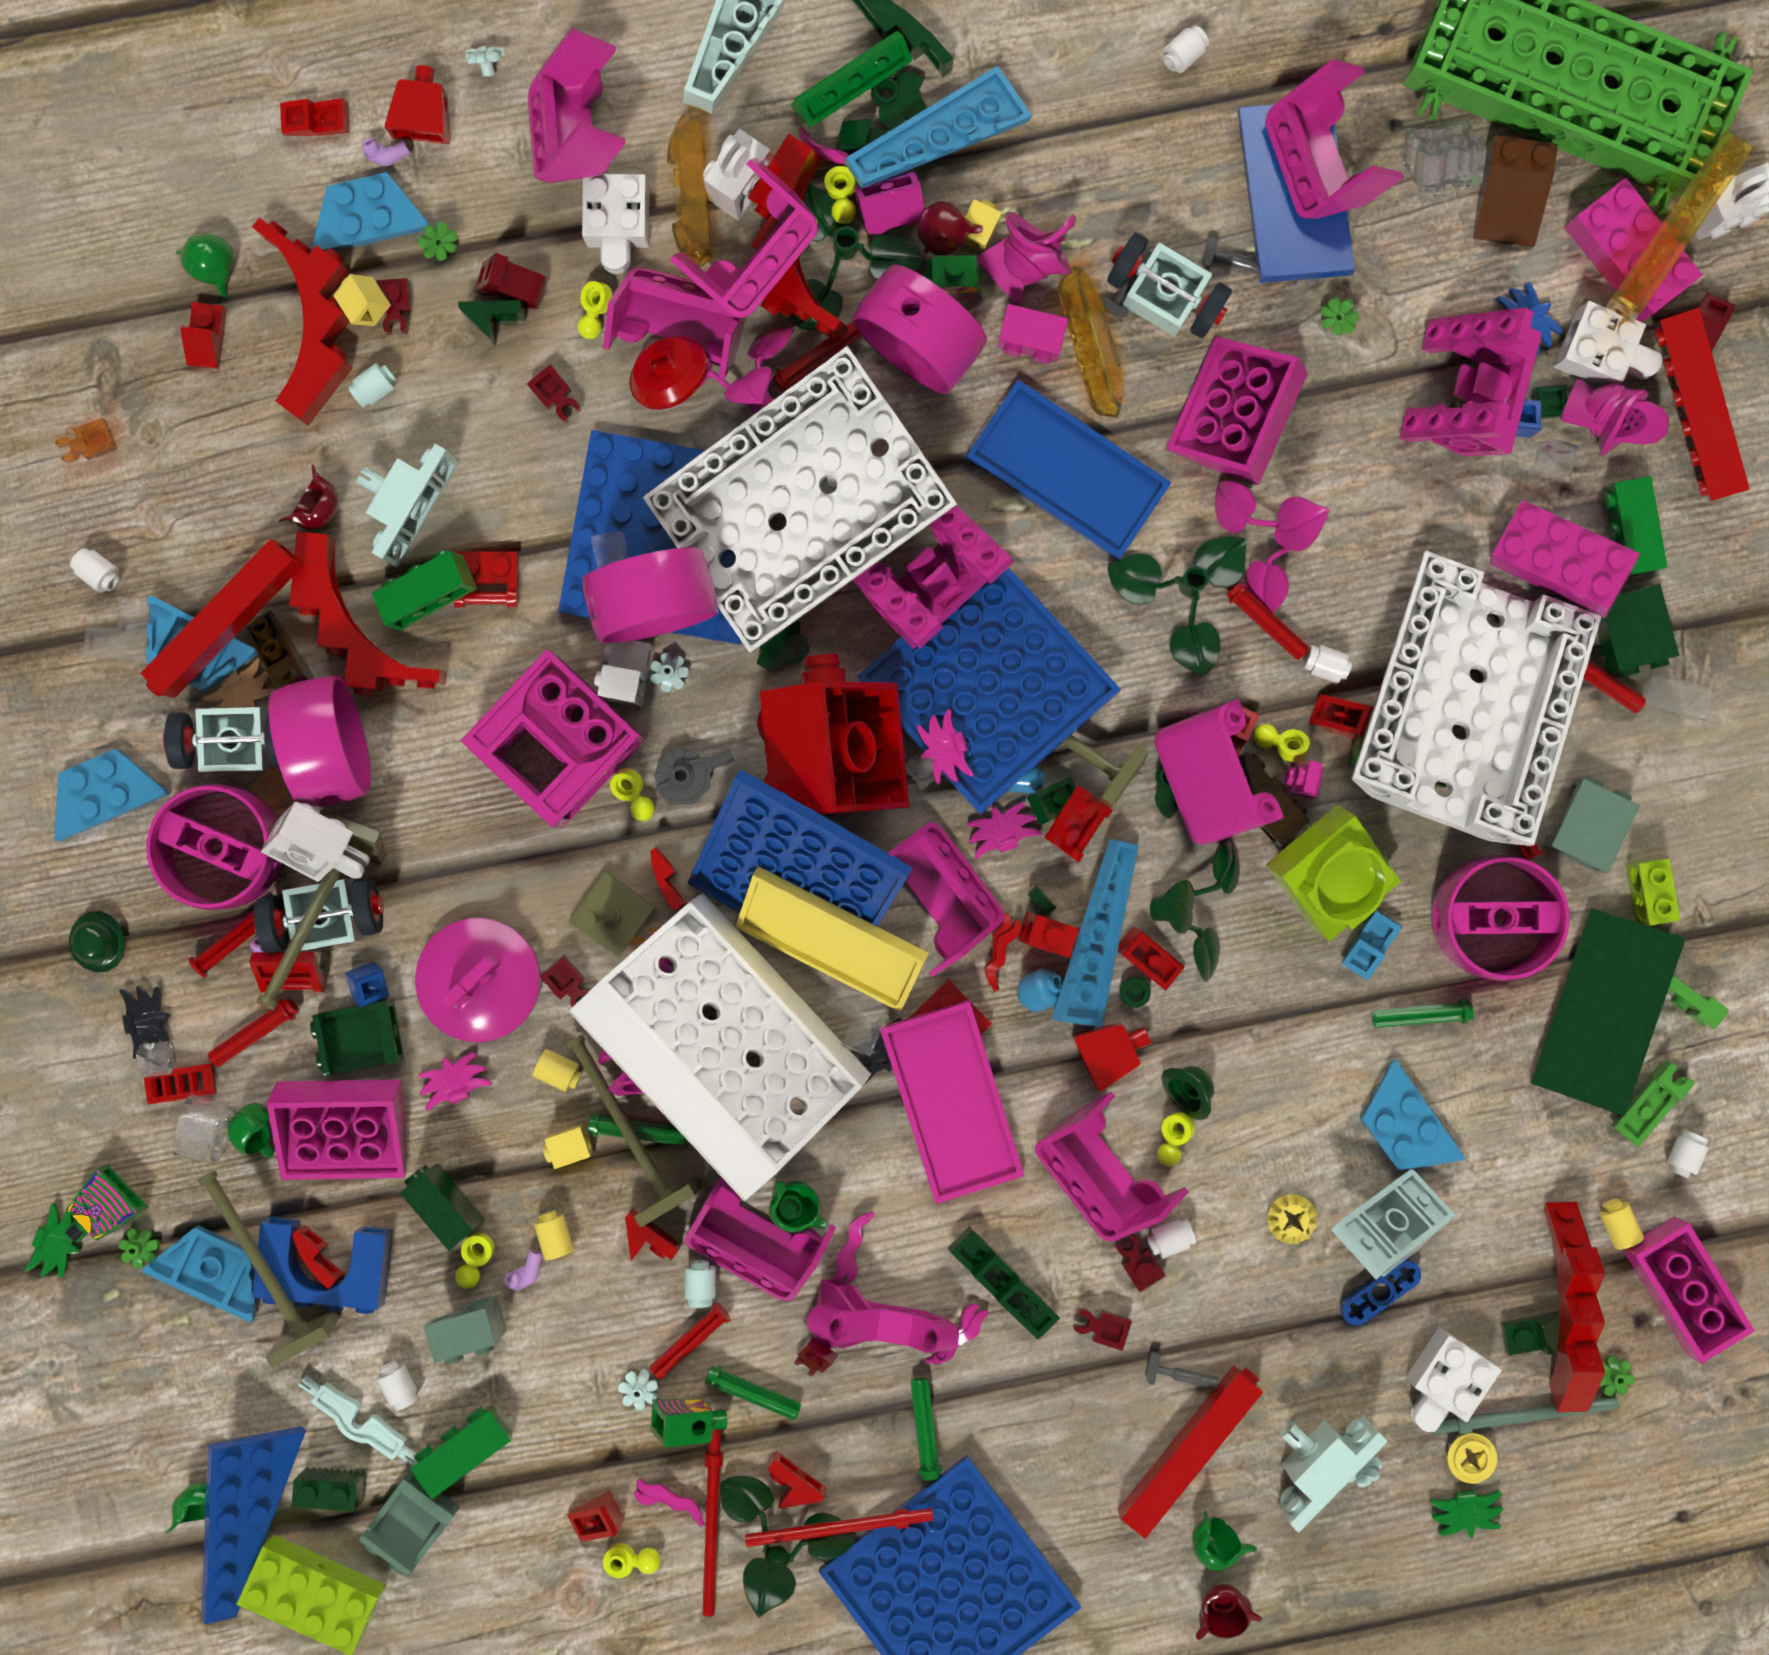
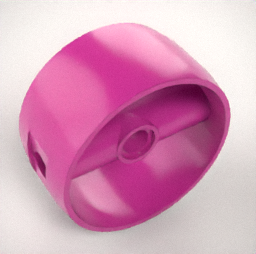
M900 265L890 266L877 279L860 302L852 317V322L860 335L887 361L913 380L942 394H948L963 379L980 356L987 342V336L982 327L960 303L927 278Z
M676 548L627 558L595 569L582 578L583 593L591 626L598 642L602 644L628 642L674 632L709 620L718 614L717 596L709 565L703 551L699 548Z
M339 676L318 677L288 684L273 690L269 697L268 707L271 736L282 776L294 801L309 804L314 808H322L352 801L369 794L372 778L366 737L356 704L343 679Z
M205 784L189 788L170 798L153 818L146 842L148 864L157 883L174 899L191 907L204 910L232 909L253 902L267 892L278 879L284 866L283 863L262 853V849L235 838L230 833L221 832L183 815L198 800L208 795L225 792L241 800L254 813L261 826L265 844L279 817L263 799L240 787ZM217 839L223 845L222 852L219 855H216L212 848L214 841ZM172 847L252 881V883L243 892L227 901L216 902L206 899L190 889L180 877L174 863Z
M1486 855L1461 864L1441 882L1431 907L1433 934L1438 946L1447 958L1457 967L1471 975L1497 981L1522 979L1548 966L1561 951L1568 935L1570 923L1568 902L1556 879L1536 863L1512 855ZM1497 862L1511 865L1527 875L1537 887L1543 900L1527 902H1454L1459 889L1473 873ZM1500 909L1503 911L1505 918L1503 923L1498 926L1494 922V914ZM1543 933L1534 951L1524 961L1512 968L1498 972H1488L1469 960L1459 947L1454 935Z

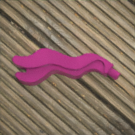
M803 127L799 128V137L802 142L814 149L822 159L846 166L845 159L850 154L816 143L810 137L809 132L805 131Z
M874 1211L868 1214L865 1212L851 1222L849 1226V1239L836 1258L838 1271L833 1278L835 1282L841 1280L845 1275H847L846 1283L856 1278L858 1264L855 1259V1252L863 1240L862 1227L876 1216Z
M971 1303L964 1307L960 1316V1325L958 1327L959 1343L956 1348L946 1352L932 1353L931 1357L925 1358V1363L937 1365L952 1359L958 1346L978 1336L981 1322L989 1315V1312L986 1309H982L974 1313L979 1307L976 1303Z
M642 1478L636 1481L639 1489L635 1490L634 1494L642 1505L662 1502L675 1511H688L693 1520L697 1521L699 1527L705 1525L702 1519L703 1514L692 1498L680 1497L660 1483L648 1484Z

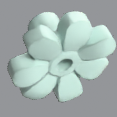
M480 46L477 49H469L465 52L467 63L480 64L483 76L494 75L493 62L500 61V56L505 55L504 47L486 48V46Z
M669 653L662 654L661 663L658 661L651 663L650 668L656 672L651 675V682L654 685L661 683V691L670 692L672 685L677 690L682 689L685 684L681 678L689 677V669L681 667L685 660L679 655L675 656L672 660Z
M642 1369L638 1377L634 1371H630L625 1375L627 1382H620L618 1391L626 1394L622 1398V1403L625 1406H630L634 1403L636 1410H643L645 1408V1401L652 1404V1399L657 1398L656 1393L653 1391L657 1390L658 1382L655 1379L648 1381L649 1371Z
M1373 1456L1349 1483L1356 1480L1358 1487H1366L1372 1481H1377L1380 1478L1377 1470L1382 1468L1381 1460Z

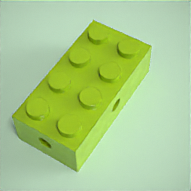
M273 1534L262 1546L236 1605L347 1655H353L364 1637L386 1584Z

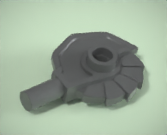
M685 748L673 752L670 750L657 763L654 777L658 786L654 787V789L669 804H694L710 788V773L714 772L713 769L734 761L730 749L710 758H700L698 753L685 751Z

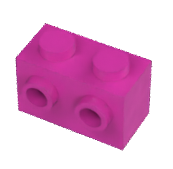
M914 171L887 178L865 188L860 186L854 187L861 221L867 235L872 233L882 234L890 228L901 225H914L920 221L921 215L925 210L921 186Z
M1008 304L997 348L1003 349V353L1010 356L1020 357L1021 354L1033 356L1034 361L1043 364H1050L1051 361L1057 362L1069 318Z

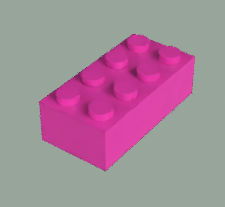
M1626 178L1578 214L1564 227L1640 322L1652 316L1703 276Z
M1522 500L1492 553L1490 565L1606 618L1635 567L1640 553Z
M1674 1216L1644 1234L1645 1238L1641 1243L1627 1249H1622L1684 1352L1692 1359L1702 1364L1755 1332L1688 1222Z

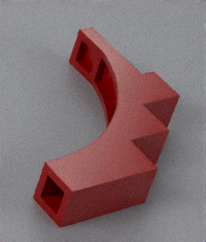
M788 134L769 163L768 168L803 201L811 178L823 159L814 149ZM761 177L748 196V199L756 205L753 211L767 220L751 244L756 251L779 224V221L771 215L767 208V197L773 188ZM800 256L760 305L774 316L780 312L786 317L794 313L804 321H807L810 317L818 322L815 328L830 338L834 333L843 339L850 329L841 320L824 310L817 302L805 278Z
M259 217L252 228L261 237L280 250L285 257L299 289L303 312V334L298 359L287 384L275 401L309 426L353 368L345 361L348 355L333 344L350 321L336 299L331 295L349 272L342 265L344 259L331 248H328L325 252L317 245L311 250L298 239L293 243L285 237L288 232L273 220L268 224Z
M296 532L294 556L304 566L292 577L289 606L298 609L299 615L318 617L320 612L317 646L327 649V655L346 656V651H348L345 673L347 687L354 689V694L373 696V691L383 692L384 679H386V685L405 687V681L417 682V688L435 690L436 684L445 685L446 672L436 669L408 667L401 664L376 647L354 622L340 593L336 576V539L328 534Z
M1577 1201L1546 1202L1543 1210L1552 1237L1559 1290L1558 1351L1549 1386L1557 1413L1589 1412L1605 1374L1597 1346L1605 1325L1597 1298L1605 1271L1597 1247H1591Z

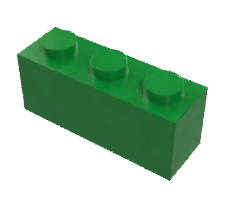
M1648 476L1614 482L1604 487L1602 504L1604 509L1608 511L1610 523H1608L1607 532L1609 539L1640 553L1629 577L1654 573L1668 568L1652 477Z
M443 550L434 554L432 560L427 563L410 567L406 571L407 574L397 579L383 582L380 585L381 588L371 594L384 626L401 631L473 592L477 587L464 556L450 550Z
M492 1405L485 1410L482 1406L478 1407L466 1417L468 1420L466 1424L459 1429L454 1425L440 1436L442 1441L433 1448L428 1444L413 1456L415 1461L412 1463L410 1470L431 1500L511 1442L512 1433Z

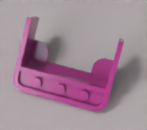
M574 28L568 31L540 69L528 91L533 173L535 179L546 183L599 176L602 172L607 171L610 162L626 144L624 138L593 127L590 105L595 99L600 98L604 87L600 71L615 53L616 47Z
M1332 59L1272 106L1267 113L1265 121L1267 132L1296 212L1303 218L1318 219L1365 206L1404 178L1402 172L1373 165L1364 172L1355 174L1350 179H1348L1330 127L1340 120L1344 112L1345 103L1341 91L1365 73L1363 67Z
M758 158L750 159L746 165L773 188L767 197V208L771 215L779 221V224L745 266L740 270L730 261L719 260L713 263L705 272L683 252L673 255L670 259L673 264L717 303L737 318H745L756 310L816 237L819 228L816 217L799 196Z
M633 268L629 270L608 302L603 348L609 350L617 337H620L625 342L634 343L643 339L647 333L666 338L674 336L690 337L705 348L707 359L712 364L720 366L718 379L725 380L735 360L746 317L737 318L731 315L693 280L647 268Z
M933 822L927 823L888 852V854L899 858L907 865L913 867L905 882L941 928L934 935V945L943 960L928 972L931 977H934L965 956L1004 921V912L1001 905L947 833L938 824Z
M1112 1092L1082 1106L1046 1134L1035 1146V1152L1040 1161L1098 1236L1109 1242H1114L1162 1222L1188 1193V1190L1183 1187L1165 1195L1160 1186L1154 1181L1141 1179L1135 1182L1099 1136L1106 1128V1119L1102 1110L1115 1097Z
M720 1176L685 1237L686 1245L694 1252L782 1301H792L816 1269L836 1227L831 1224L822 1237L810 1228L800 1232L795 1231L791 1235L740 1206L741 1197Z

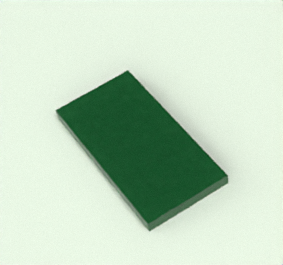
M1591 908L1531 1084L1625 1116L1686 938Z

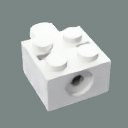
M740 128L734 136L729 135L722 145L717 161L712 160L703 173L708 200L738 221L752 203L748 196L760 179V176L746 165L750 159L758 158L768 167L772 160L771 150Z
M1769 163L1709 186L1685 206L1699 240L1708 236L1715 240L1730 233L1731 228L1738 225L1741 228L1747 227L1759 221V217L1769 213Z
M601 174L596 177L583 178L582 237L587 247L600 248V261L605 270L611 274H622L629 269L631 248H649V184L645 174Z
M1588 301L1576 310L1553 368L1602 387L1608 384H1621L1626 374L1641 380L1649 378L1661 368L1662 356L1658 351L1639 344L1646 324Z
M296 801L276 821L261 850L262 853L317 882L333 868L351 878L359 879L362 877L365 871L364 868L367 867L370 861L368 855L347 845L353 832L347 829L341 821L332 818L328 819L317 813L313 806Z
M1438 1327L1405 1377L1416 1389L1422 1392L1410 1411L1412 1420L1426 1432H1435L1449 1412L1468 1422L1502 1370L1483 1355L1441 1327Z

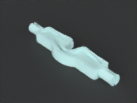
M308 1375L302 1379L298 1387H301L313 1396L311 1403L333 1418L339 1430L346 1437L355 1442L370 1444L391 1460L398 1456L409 1465H412L415 1461L413 1456L416 1452L404 1445L407 1442V1438L394 1430L379 1415L373 1414L364 1425H358L355 1422V1416L361 1408L358 1400L344 1394L328 1382L321 1386L309 1378Z

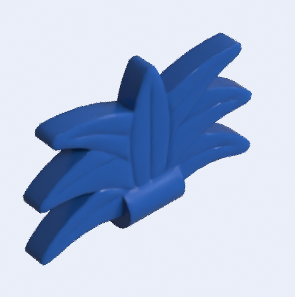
M1530 282L1524 285L1526 294L1516 288L1508 290L1514 301L1503 296L1495 298L1496 302L1505 310L1526 307L1533 311L1530 327L1542 333L1540 339L1547 348L1552 345L1551 331L1557 335L1563 332L1557 322L1546 314L1551 307V303L1539 305L1537 294ZM1539 342V346H1538V350H1537L1536 356L1539 354L1540 342Z

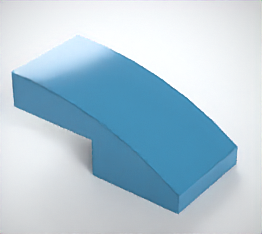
M1376 909L1358 932L1341 964L1368 981L1386 956L1384 952L1402 929L1401 924Z

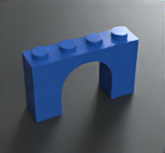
M269 1217L260 1222L258 1248L294 1306L311 1307L313 1304L324 1305V1309L339 1311L343 1310L344 1307L356 1308L355 1312L371 1314L385 1304L392 1229L362 1226L356 1230L353 1237L349 1272L342 1282L328 1289L323 1284L310 1280L299 1266L297 1248L292 1235L300 1228L301 1220ZM255 1270L252 1297L262 1298V1302L266 1304H276Z

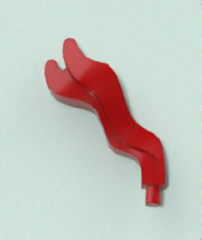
M1004 913V921L992 933V955L985 964V974L994 992L999 990L996 973L1006 962V946L1021 933L1019 919L1015 918L1014 924L1011 925L1008 913Z

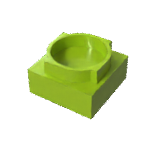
M1338 804L1265 864L1309 926L1328 942L1333 940L1347 927L1351 930L1357 927L1379 907L1385 895L1401 882L1357 817Z

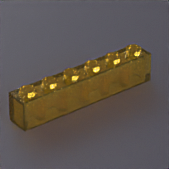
M1725 131L1605 305L1606 307L1631 322L1641 314L1750 155L1754 146L1729 131Z

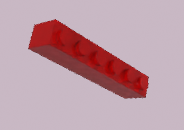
M1698 307L1658 321L1659 328L1654 329L1658 346H1665L1668 358L1663 359V364L1667 377H1674L1676 388L1671 389L1675 406H1682L1685 418L1680 419V425L1684 437L1690 436L1693 448L1688 449L1692 466H1699L1702 478H1698L1696 481L1701 497L1707 495L1709 501H1714L1750 490L1700 308Z

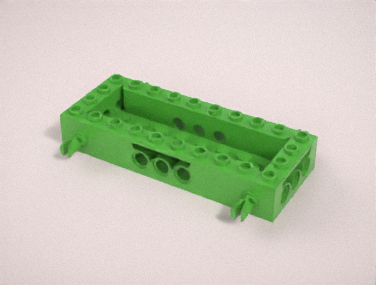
M1437 0L1402 85L1425 94L1417 110V114L1420 117L1427 106L1431 104L1428 120H1435L1441 103L1445 102L1537 141L1558 144L1559 150L1654 188L1655 190L1648 206L1652 210L1660 201L1657 214H1666L1673 196L1687 202L1707 185L1753 69L1729 60L1734 45L1737 42V37L1734 36L1725 45L1727 32L1717 34L1712 51L1709 52L1585 0ZM1488 29H1499L1503 39L1501 41H1493L1488 36ZM1546 53H1557L1561 60L1560 64H1550L1546 59ZM1607 75L1614 76L1618 81V88H1608L1605 85L1604 77ZM1664 99H1670L1675 103V113H1669L1664 110L1662 105Z

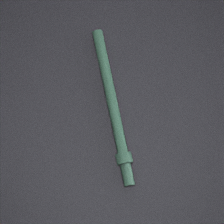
M1616 1397L1600 1398L1593 1400L1589 1412L1557 1413L1555 1405L1471 1416L1468 1422L1455 1415L1454 1419L1444 1420L1440 1427L1432 1433L1434 1435L1449 1432L1466 1434L1472 1433V1429L1616 1410L1618 1409V1402Z

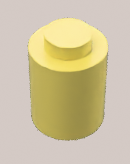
M545 1049L536 1064L532 1077L567 1092L569 1088L576 1089L583 1072L579 1071V1063Z
M1612 1199L1602 1205L1603 1209L1599 1212V1216L1615 1249H1627L1644 1240L1645 1237L1629 1202Z
M556 1210L539 1215V1221L534 1223V1228L544 1260L556 1259L573 1252L574 1247L564 1214L557 1215Z

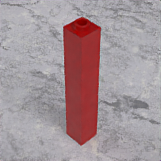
M270 539L140 673L148 681L146 683L147 688L159 697L176 698L304 565L283 543Z
M1233 1365L1219 1382L1217 1389L1210 1393L1117 1509L1120 1519L1144 1539L1148 1537L1263 1394L1262 1389L1257 1384L1260 1379L1246 1367L1241 1371Z

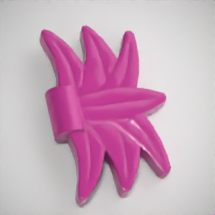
M950 709L945 713L943 729L940 728L935 715H932L930 719L929 733L920 725L917 726L922 740L929 747L921 755V758L933 759V774L937 784L941 783L942 771L952 781L958 782L955 765L964 774L970 777L974 776L965 761L964 752H967L968 748L962 732L957 733L955 731Z
M1024 802L1011 807L1004 814H1001L996 807H992V818L977 819L967 823L968 827L980 828L970 838V844L986 840L977 850L975 859L991 850L999 849L1000 853L1018 847L1017 842L1023 838L1041 835V832L1036 829L1022 827L1035 820L1034 816L1017 814L1025 806Z
M470 1053L462 1057L455 1064L445 1057L442 1061L443 1070H430L418 1075L419 1078L431 1079L423 1087L420 1095L436 1092L427 1103L426 1111L447 1100L451 1104H455L469 1098V1092L482 1086L493 1085V1082L487 1079L473 1078L478 1073L487 1070V1067L482 1065H469L477 1056V1053Z

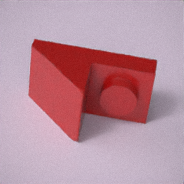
M192 302L189 327L181 326L180 328L186 364L188 366L219 369L227 310L224 306Z
M632 1207L625 1217L631 1261L646 1242L651 1245L649 1248L655 1255L662 1259L668 1257L672 1260L682 1244L653 1222H649L640 1228L634 1218L639 1212Z
M774 1452L768 1462L767 1470L770 1472L769 1475L778 1484L783 1486L785 1484L789 1485L779 1499L778 1508L782 1509L822 1502L825 1498L826 1486L779 1452Z

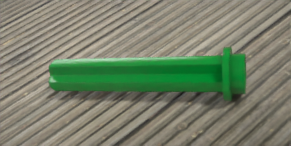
M1460 999L1459 1003L1374 1010L1371 1014V1020L1375 1028L1456 1021L1467 1024L1469 1020H1473L1474 1012L1471 1002Z
M598 1112L597 1115H590L589 1134H594L596 1138L598 1135L624 1138L612 1117L601 1116V1113ZM629 1120L640 1140L686 1145L687 1139L674 1125Z
M720 1365L717 1368L711 1366L704 1384L709 1385L710 1390L713 1387L791 1420L797 1418L801 1409L800 1402L723 1371Z
M919 1377L910 1382L920 1467L917 1470L922 1480H935L940 1478L942 1466L938 1462L929 1380Z

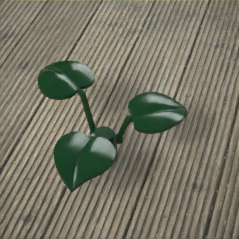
M809 183L803 202L814 214L819 225L818 233L812 241L819 242L829 236L833 239V251L836 255L826 286L817 279L807 280L815 299L824 310L836 318L841 314L843 298L838 292L830 289L840 261L852 259L857 254V251L865 259L872 260L870 263V273L875 280L892 265H900L916 271L923 265L925 261L923 254L913 244L895 235L886 234L874 238L871 242V254L868 253L864 248V244L858 243L859 236L853 228L834 220L831 209L836 200L831 198L827 191ZM793 313L796 327L807 331L818 330L815 328L818 322L810 317L807 321H804Z
M1221 537L1203 543L1194 554V566L1188 568L1182 577L1176 576L1174 579L1162 583L1158 582L1162 575L1161 567L1149 555L1132 554L1109 563L1107 570L1113 588L1124 600L1132 604H1148L1155 598L1156 588L1163 589L1175 584L1179 585L1183 595L1192 598L1188 620L1189 627H1179L1174 631L1169 643L1170 652L1175 661L1181 666L1199 675L1208 674L1218 659L1220 638L1212 624L1208 622H1202L1196 626L1194 624L1197 603L1200 599L1199 595L1208 584V581L1216 587L1223 588L1230 587L1240 580L1245 570L1247 539Z
M1225 839L1226 841L1217 847L1213 856V874L1217 880L1214 885L1194 890L1190 881L1180 880L1163 896L1153 897L1150 903L1152 920L1170 922L1177 933L1184 934L1191 930L1197 934L1198 937L1193 944V955L1197 969L1204 982L1210 980L1217 967L1220 957V942L1213 928H1206L1203 932L1201 928L1191 925L1193 921V902L1195 896L1217 891L1221 887L1225 894H1230L1236 888L1240 875V864L1236 849L1229 839Z
M734 1476L723 1480L721 1483V1504L725 1513L734 1521L742 1523L751 1522L759 1516L762 1532L768 1531L766 1514L763 1511L773 1505L774 1498L770 1488L761 1480L750 1476ZM817 1513L810 1516L803 1526L841 1521V1519L830 1513ZM851 1532L802 1539L791 1553H788L782 1546L770 1547L769 1544L764 1545L763 1553L765 1557L751 1560L743 1572L744 1591L755 1614L761 1617L771 1609L785 1603L793 1595L796 1579L793 1572L788 1568V1564L794 1562L795 1556L803 1546L808 1545V1552L814 1559L832 1560L846 1553L854 1545L857 1537L856 1533Z

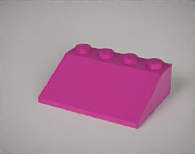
M1215 336L1166 449L1231 478L1259 486L1307 377V370L1298 357Z
M401 1079L276 1081L267 1101V1108L281 1180L405 1178V1104Z

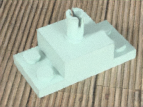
M434 444L432 449H427L421 458L420 465L422 467L420 470L397 458L386 478L370 470L368 467L363 468L360 473L371 479V481L361 476L357 478V485L376 494L366 514L387 526L384 531L381 530L376 535L373 541L374 549L372 553L396 568L400 565L459 463L446 449L437 444Z
M1411 1168L1338 1222L1331 1230L1377 1280L1380 1276H1386L1418 1251L1434 1234L1450 1223L1456 1215Z
M1364 1415L1360 1419L1353 1420L1347 1426L1346 1434L1343 1437L1325 1420L1309 1436L1294 1421L1289 1422L1286 1426L1295 1436H1292L1285 1428L1281 1430L1280 1437L1294 1449V1452L1281 1465L1295 1486L1288 1487L1282 1493L1278 1506L1289 1524L1298 1533L1388 1442Z

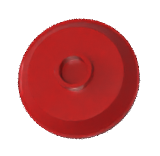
M674 336L654 342L640 354L632 368L629 385L633 397L642 406L654 410L668 409L681 404L696 392L706 376L708 359L705 350L696 340L686 336Z

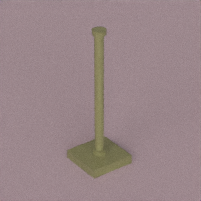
M1073 735L1062 743L1110 776L1109 780L1112 783L1101 797V802L1110 809L1117 803L1148 756L1147 751L1137 746L1124 766L1121 764L1116 766Z
M321 809L319 814L328 819L332 818L341 821L347 829L353 832L347 845L368 855L370 862L381 865L386 854L379 831ZM333 868L324 876L264 995H259L256 1001L261 1006L271 1010L276 1008L278 1003L275 1000L341 873L340 871Z
M605 871L569 922L619 958L656 907Z
M582 1034L566 1044L569 1049L573 1048L657 1194L654 1196L656 1202L634 1216L641 1228L696 1195L702 1189V1186L697 1178L673 1191L671 1186L669 1188L666 1186L616 1097L608 1089L609 1085L583 1041L586 1039Z
M213 1170L199 1178L198 1182L201 1186L205 1185L291 1327L289 1331L279 1336L265 1357L273 1368L328 1338L341 1315L338 1311L325 1310L307 1321L301 1320L217 1181V1172Z

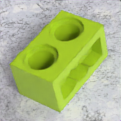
M1651 859L1625 864L1635 922L1651 926L1681 921L1670 859Z

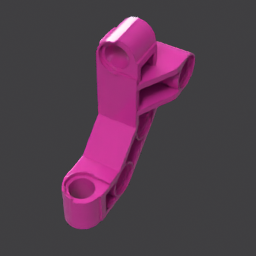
M822 1279L820 1281L817 1306L811 1310L807 1319V1327L812 1336L830 1349L837 1347L847 1348L867 1341H882L910 1346L925 1353L953 1350L959 1343L958 1328L954 1323L950 1322L951 1320L919 1309L866 1301L855 1286L842 1281L835 1282L831 1279Z

